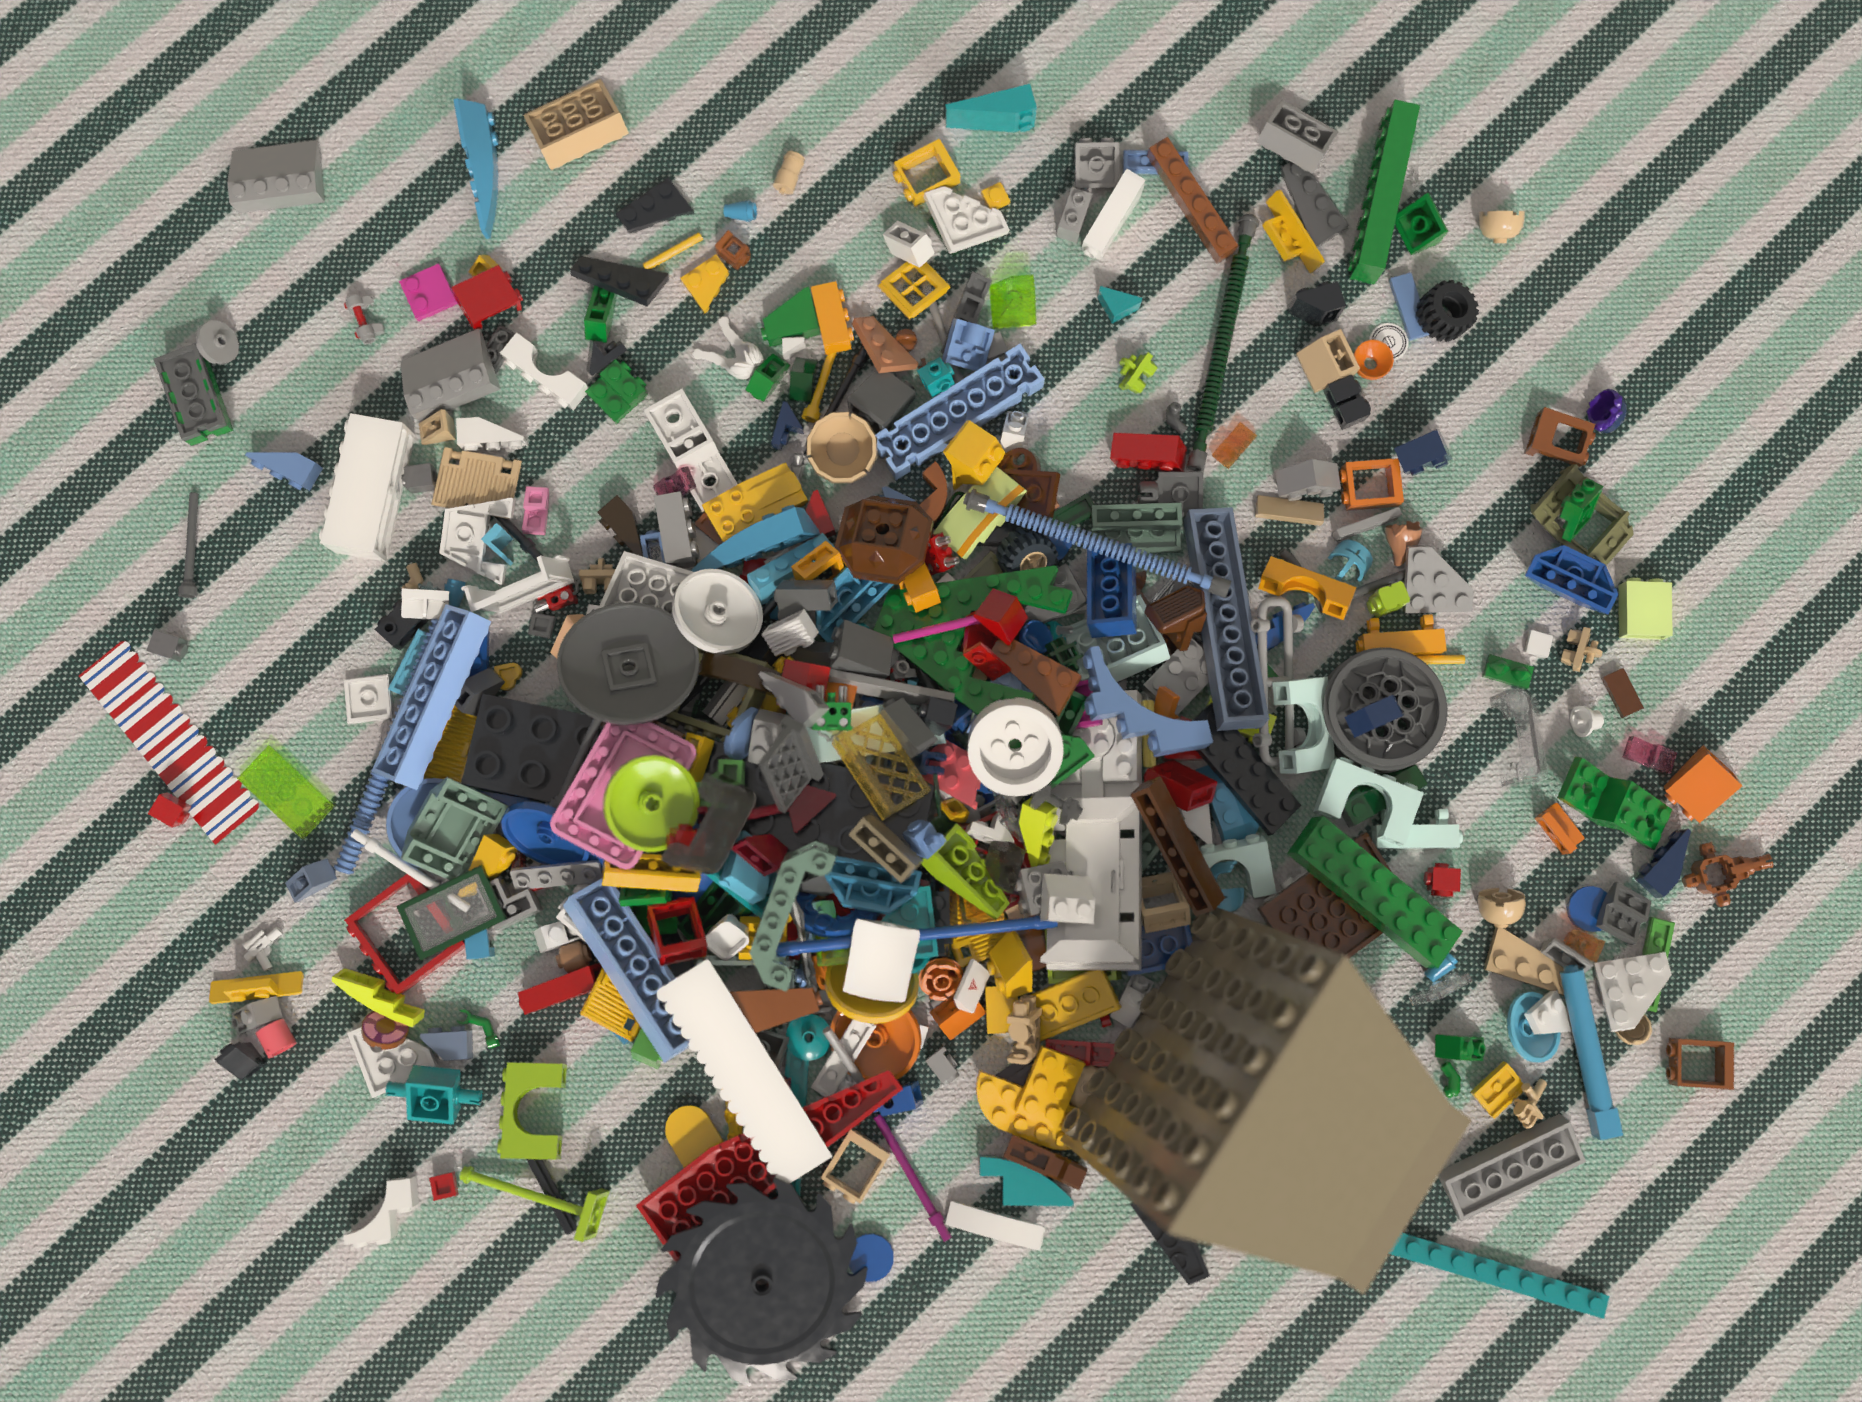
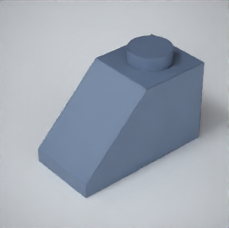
M327 858L303 866L285 884L294 903H297L328 887L337 877L334 867L330 865Z

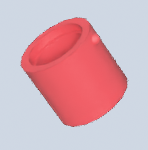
M284 1019L274 1021L255 1033L268 1058L285 1052L297 1043Z

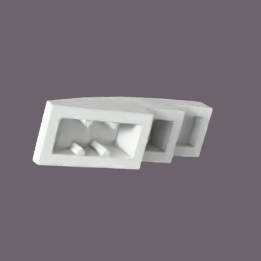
M956 1201L950 1202L945 1225L1035 1250L1041 1249L1045 1226Z

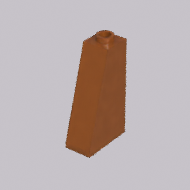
M814 988L788 989L787 992L781 989L729 992L754 1033L820 1011L819 1005L823 1004L820 992H815Z

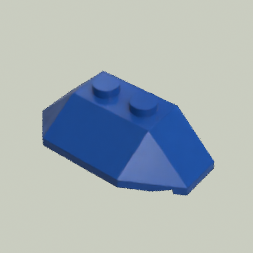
M1565 545L1534 555L1524 575L1545 590L1579 606L1607 615L1618 596L1617 589L1605 564Z

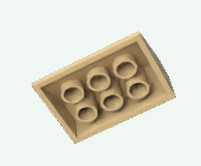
M601 79L523 115L550 170L561 167L573 159L580 158L588 152L599 149L603 145L619 140L629 134L618 108Z

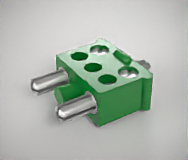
M817 685L816 692L824 701V686ZM839 686L838 701H835V692H827V701L824 702L829 708H833L832 713L830 714L828 710L812 727H808L812 730H817V733L821 737H825L827 742H833V739L841 736L843 731H851L853 729L851 726V702H847V686ZM821 730L839 731V733L829 738L827 734L821 733Z

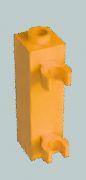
M1433 614L1420 617L1422 630L1380 633L1379 618H1370L1366 621L1368 633L1362 634L1356 641V652L1359 653L1364 650L1383 647L1403 650L1413 655L1442 654L1447 651L1444 628L1433 629Z

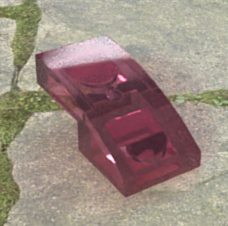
M688 466L680 468L671 476L662 478L653 485L656 495L681 491L682 495H685L697 487Z
M1629 736L1622 758L1671 774L1678 752L1659 744H1651L1635 736Z

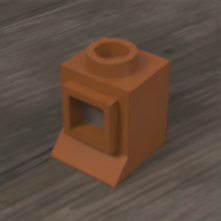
M729 229L715 244L717 255L736 270L741 266H745L751 258L750 248L736 238Z

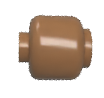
M579 940L562 945L559 949V955H556L558 967L560 969L563 968L567 973L587 967L589 962L592 961V954L588 944H583Z

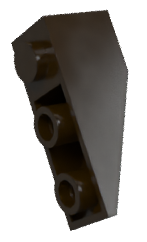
M616 495L597 512L601 517L599 522L607 531L611 528L616 533L613 536L614 539L621 546L626 544L630 549L629 553L643 557L636 516L623 500Z

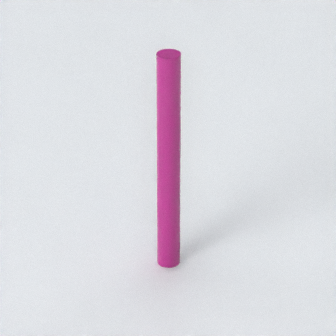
M968 616L894 634L893 641L894 643H900L979 624L980 622L973 616Z

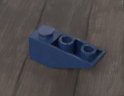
M1677 829L1672 832L1668 837L1669 842L1665 846L1659 847L1653 853L1654 858L1652 861L1645 863L1638 870L1639 875L1635 880L1655 898H1664L1679 882L1691 830Z

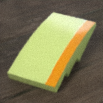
M998 467L995 468L984 485H973L968 490L972 492L973 488L977 489V492L990 496V499L998 502L997 504L1008 508L1011 504L1015 508L1027 491ZM965 493L945 516L933 534L943 532L944 536H950L951 543L947 544L948 547L961 558L967 560L979 542L984 543L996 526L1001 527L1004 524L1006 516L997 513L990 514L988 512L983 514L972 509L970 511L966 510L967 505L963 504L966 496Z

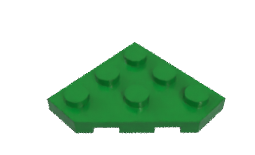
M1061 734L1063 758L1057 774L1048 783L1051 786V790L1095 757L1080 736ZM1011 739L1008 743L1010 749L1021 748L1022 744L1019 739Z

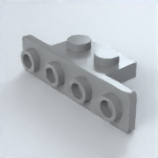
M599 860L512 868L510 871L516 890L595 883L602 879L603 874Z

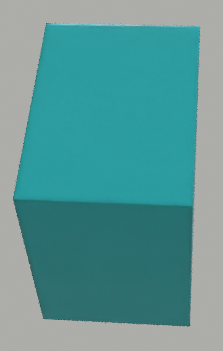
M1100 286L1097 296L1112 324L1139 310L1142 302V297Z

